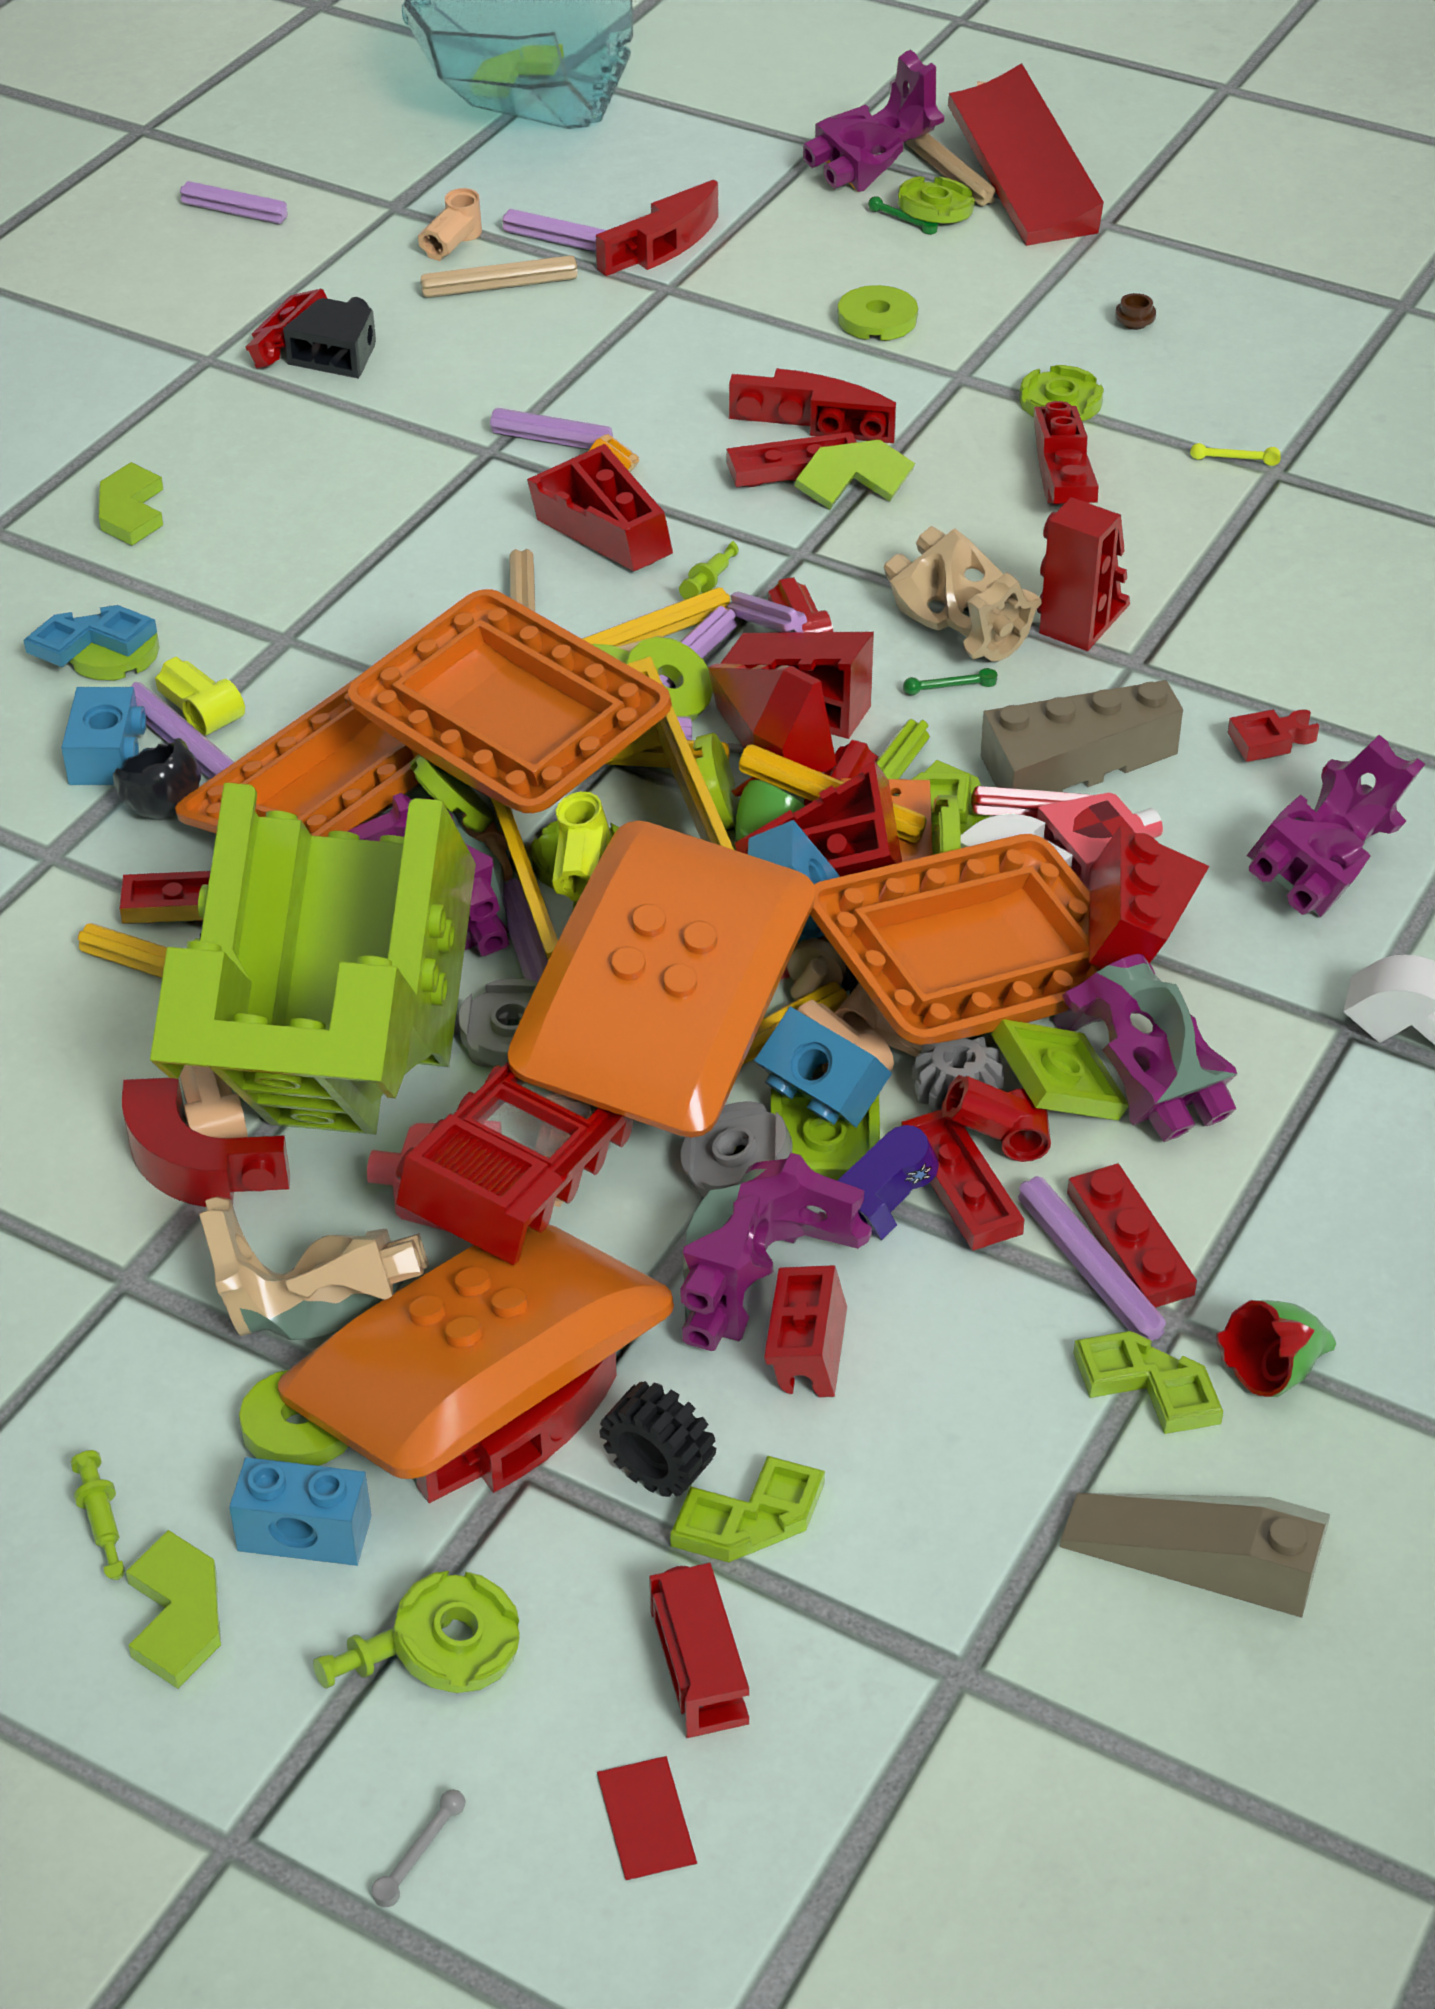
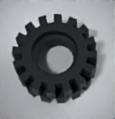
M646 1381L639 1382L637 1385L634 1384L601 1420L600 1438L607 1440L603 1445L608 1454H616L617 1458L613 1462L619 1469L626 1467L631 1471L628 1477L632 1481L637 1483L639 1479L645 1482V1489L654 1493L658 1488L661 1496L670 1497L672 1493L676 1497L680 1496L691 1486L716 1455L717 1448L712 1446L716 1441L714 1434L704 1431L709 1424L704 1417L696 1418L692 1414L696 1408L689 1401L685 1405L678 1401L680 1394L672 1389L667 1394H664L661 1384L653 1383L649 1387Z

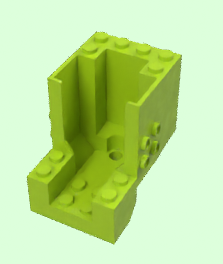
M224 783L209 885H202L198 899L199 916L203 918L201 938L188 941L186 948L167 947L150 1061L169 1078L175 1079L179 1078L185 1065L209 1067L270 1125L376 1135L383 1094L387 1098L396 1099L404 1075L417 1064L450 1066L476 863L443 800L420 798L411 800L408 806L404 837L383 835L380 837V841L360 840L357 834L346 831H331L328 833V837L312 836L296 815L284 811H268L265 817H259L255 812L257 791L252 785Z

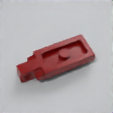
M320 288L290 295L252 333L254 339L245 348L249 351L256 368L269 366L280 359V348L285 347L283 328L315 301L327 298L323 289Z

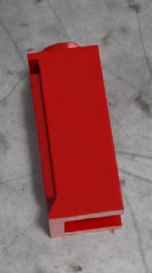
M711 1562L692 1567L676 1566L664 1573L650 1575V1613L654 1617L680 1712L685 1714L686 1738L749 1725V1714L743 1697L749 1696V1685Z

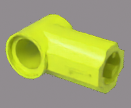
M177 656L164 662L160 673L155 677L157 691L183 711L186 721L203 736H207L236 721L245 714L243 698L230 680L225 678L215 682L189 661H182Z
M582 791L564 797L558 803L555 810L560 830L552 882L557 894L565 895L572 901L579 900L612 838L601 800L591 792Z

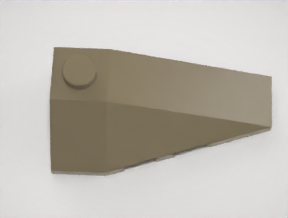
M1077 1493L1060 1540V1547L1302 1618L1330 1514L1272 1497Z

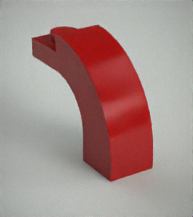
M179 1078L123 1080L122 1110L134 1163L145 1179L164 1194L188 1204L206 1207L205 1200L217 1196L231 1199L233 1204L234 1192L290 1189V1168L285 1135L216 1138L200 1134L185 1124V1112Z

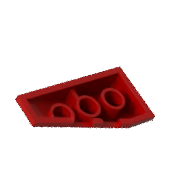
M715 663L708 667L716 707L744 749L747 745L753 744L821 773L837 766L820 680L788 665H782L777 669H769L768 665H758L752 669H747L743 664Z

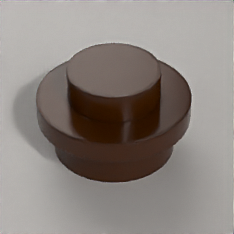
M1131 293L1121 298L1120 304L1116 307L1115 317L1125 327L1138 330L1155 321L1156 309L1153 306V300L1149 296Z

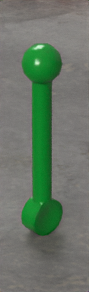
M878 196L871 197L868 202L869 209L873 212L880 210L921 227L925 234L932 235L937 233L938 223L914 218L899 209L884 204Z
M984 668L980 670L979 674L922 681L915 677H910L904 681L903 690L906 694L914 696L920 690L980 683L982 686L992 687L997 683L998 674L993 669Z

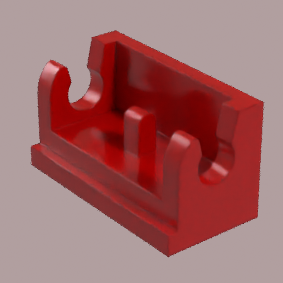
M835 1265L782 1267L778 1269L764 1359L766 1365H773L780 1388L788 1394H793L795 1378L793 1376L802 1375L812 1380V1388L818 1397H835L847 1313V1304Z

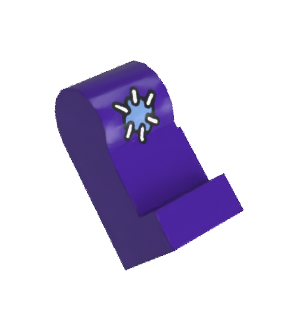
M903 1125L889 1131L837 1181L864 1190V1202L858 1210L860 1219L871 1226L872 1233L880 1240H883L897 1226L891 1212L913 1189L924 1187L933 1180L937 1174L939 1163L924 1132L915 1126Z

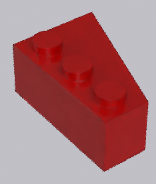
M606 444L527 479L538 521L624 567L636 571L673 554L665 512Z
M1070 497L1057 512H1052L1048 516L1044 525L1043 536L1047 539L1046 554L1040 567V575L1044 577L1043 592L1040 595L1042 604L1037 608V612L1041 614L1039 634L1089 651L1130 605V597L1121 593L1120 582L1125 583L1128 578L1127 569L1118 566L1117 555L1122 557L1125 552L1121 514Z
M874 631L743 633L720 664H743L747 669H752L758 665H768L769 669H777L782 665H788L820 680L830 732L832 735L849 739L871 707Z
M874 760L860 768L862 773L840 786L834 788L831 785L818 793L820 797L794 813L789 810L735 842L736 851L748 854L750 837L794 820L840 877L901 863L902 856L889 780Z
M1120 826L1090 868L1089 963L1103 969L1122 958L1136 954L1144 955L1147 962L1151 963L1168 940L1210 866L1158 843L1156 839L1148 834L1135 833Z

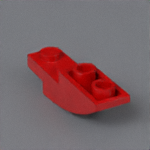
M713 179L651 203L650 214L596 234L597 270L605 276L636 264L649 270L671 260L692 247L705 236L718 219V182Z
M776 368L774 377L731 375L729 382V419L810 426V436L852 432L855 440L872 441L880 439L884 443H894L897 403L865 387L824 375Z
M1063 401L1048 402L1045 406L1034 407L1038 460L1047 503H1066L1070 497L1087 503H1098L1099 486L1087 455L1088 436L1077 406H1071Z
M616 1352L436 1471L424 1477L416 1478L417 1488L427 1502L431 1503L481 1477L492 1492L495 1493L546 1461L581 1429L604 1400L617 1376Z

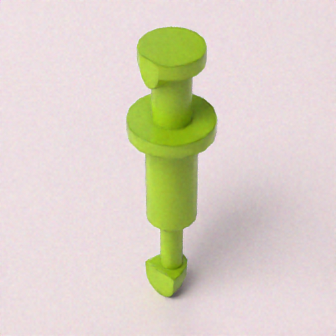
M734 541L728 545L724 554L717 553L708 562L697 563L690 569L688 573L689 578L682 581L679 586V593L683 599L691 598L716 587L718 576L729 565L728 560L739 553V548Z
M86 1450L76 1454L70 1461L72 1471L80 1474L83 1484L75 1491L74 1499L79 1508L87 1510L95 1543L105 1550L108 1566L103 1567L105 1575L109 1579L120 1580L125 1573V1568L122 1560L119 1561L115 1544L120 1537L110 1501L116 1495L115 1487L111 1481L100 1479L97 1469L102 1463L100 1453L94 1450Z
M452 1620L442 1623L441 1628L449 1626ZM393 1628L366 1640H363L359 1635H353L347 1639V1652L335 1657L333 1655H326L315 1658L313 1660V1667L321 1686L325 1689L334 1686L336 1677L354 1669L363 1678L374 1673V1664L397 1654L392 1635Z

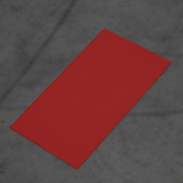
M667 1756L597 1772L626 1880L697 1864Z

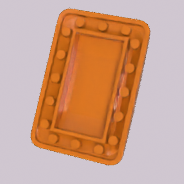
M482 589L465 596L356 677L350 683L347 690L351 705L398 741L465 784L522 813H537L554 805L663 719L672 706L669 690L662 684L493 589Z
M349 682L198 787V789L185 796L183 800L177 803L175 810L180 822L216 833L224 783L249 784L257 791L255 812L259 817H265L268 811L292 813L298 817V820L303 822L312 836L328 837V833L331 831L347 832L356 826L377 818L393 806L394 795L403 793L407 796L421 784L415 778L416 775L413 770L410 769V762L418 753L377 726L351 705L347 692L351 683Z
M638 820L622 825L614 833L595 867L525 1009L508 1049L507 1057L510 1070L515 1077L526 1083L679 1136L693 1138L708 1133L713 1129L721 1115L814 906L816 891L813 882L808 876L799 871L650 822Z
M1019 834L824 880L814 884L816 892L810 916L894 1031L911 1043L925 1045L958 1040L993 1032L999 1023L1005 1019L1029 1023L1066 1012L1069 1007L1066 1005L1062 995L1101 970V968L1089 963L1090 891L1055 847L1037 835Z
M548 1224L542 1233L528 1227L520 1260L514 1266L475 1245L469 1247L345 1325L283 1374L278 1382V1391L285 1405L389 1474L401 1479L424 1477L447 1464L665 1320L674 1309L671 1290L664 1284L556 1226Z

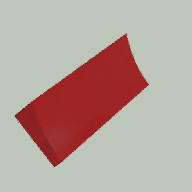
M1022 63L986 83L949 93L947 106L990 183L996 189L995 192L1026 246L1099 234L1104 201Z

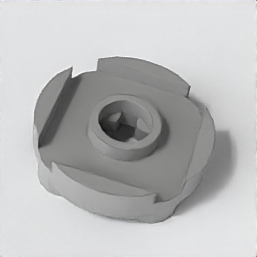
M523 978L495 980L485 985V993L478 995L474 1000H472L471 993L463 1001L459 1010L460 1038L462 1044L469 1051V1059L472 1063L482 1067L491 1065L503 1067L508 1062L509 1045L518 1025L507 1026L508 1020L519 1019L520 1023L538 982Z
M745 1101L725 1105L717 1123L708 1133L693 1138L685 1137L680 1157L683 1169L690 1183L698 1190L701 1198L704 1199L710 1190L739 1184L748 1167L756 1162L788 1158L790 1152L792 1153L793 1145L785 1122L777 1112L776 1115L769 1113L764 1104ZM744 1145L745 1149L743 1151H741L738 1154L732 1155L734 1154L735 1147Z

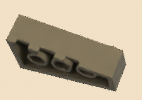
M1167 680L985 710L983 711L980 756L996 787L1063 792V789L1083 782L1088 788L1103 782L1106 773L1117 769L1128 773L1178 754L1183 708Z

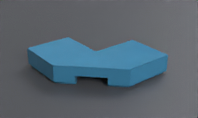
M119 605L100 608L101 614L73 618L72 612L55 614L23 641L26 653L63 667L91 643L129 657L157 633L156 621L153 618Z

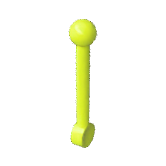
M1195 443L1190 449L1191 456L1196 460H1201L1205 456L1263 460L1269 466H1275L1281 460V452L1276 447H1269L1263 452L1206 448L1202 443Z

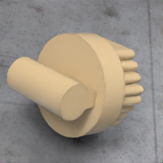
M825 935L818 939L810 938L800 941L795 946L787 964L788 972L795 982L790 990L795 1000L830 981L837 982L840 986L846 976L845 962Z

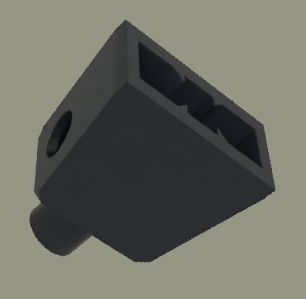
M352 297L348 302L327 298L318 299L283 328L288 365L357 379L362 375L376 343L373 310L365 300L359 297Z

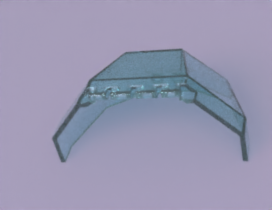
M405 0L402 4L404 23L409 25L436 75L472 107L565 129L589 127L590 123L602 121L631 56L630 49L623 45L631 42L633 38L632 0ZM558 44H563V59Z

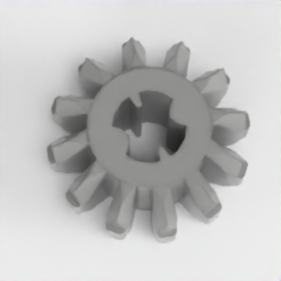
M984 1037L974 1040L963 1038L923 1045L912 1067V1080H914L918 1103L929 1104L931 1112L941 1110L942 1103L948 1092V1086L958 1075L969 1076L998 1089H1003L1005 1073L1002 1071L1003 1065L999 1057V1050L987 1047Z

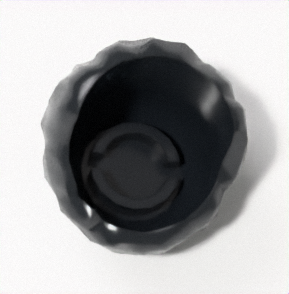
M176 738L175 743L168 745L158 744L156 748H145L138 755L127 758L120 769L117 768L113 773L114 786L121 802L131 811L137 812L144 818L162 820L177 815L175 810L177 803L198 789L201 781V768L186 743L181 738Z

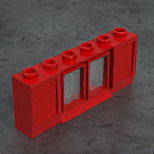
M508 1062L503 1067L497 1065L488 1075L485 1084L476 1093L468 1092L453 1115L449 1114L444 1120L440 1119L430 1133L415 1148L411 1147L403 1155L396 1171V1177L400 1179L396 1204L514 1266L520 1260L527 1228L529 1227L539 1233L546 1229L551 1219L555 1199L558 1198L569 1204L578 1191L583 1169L593 1175H597L605 1162L609 1143L612 1142L619 1147H623L630 1137L634 1120L526 1083L515 1077L509 1068Z

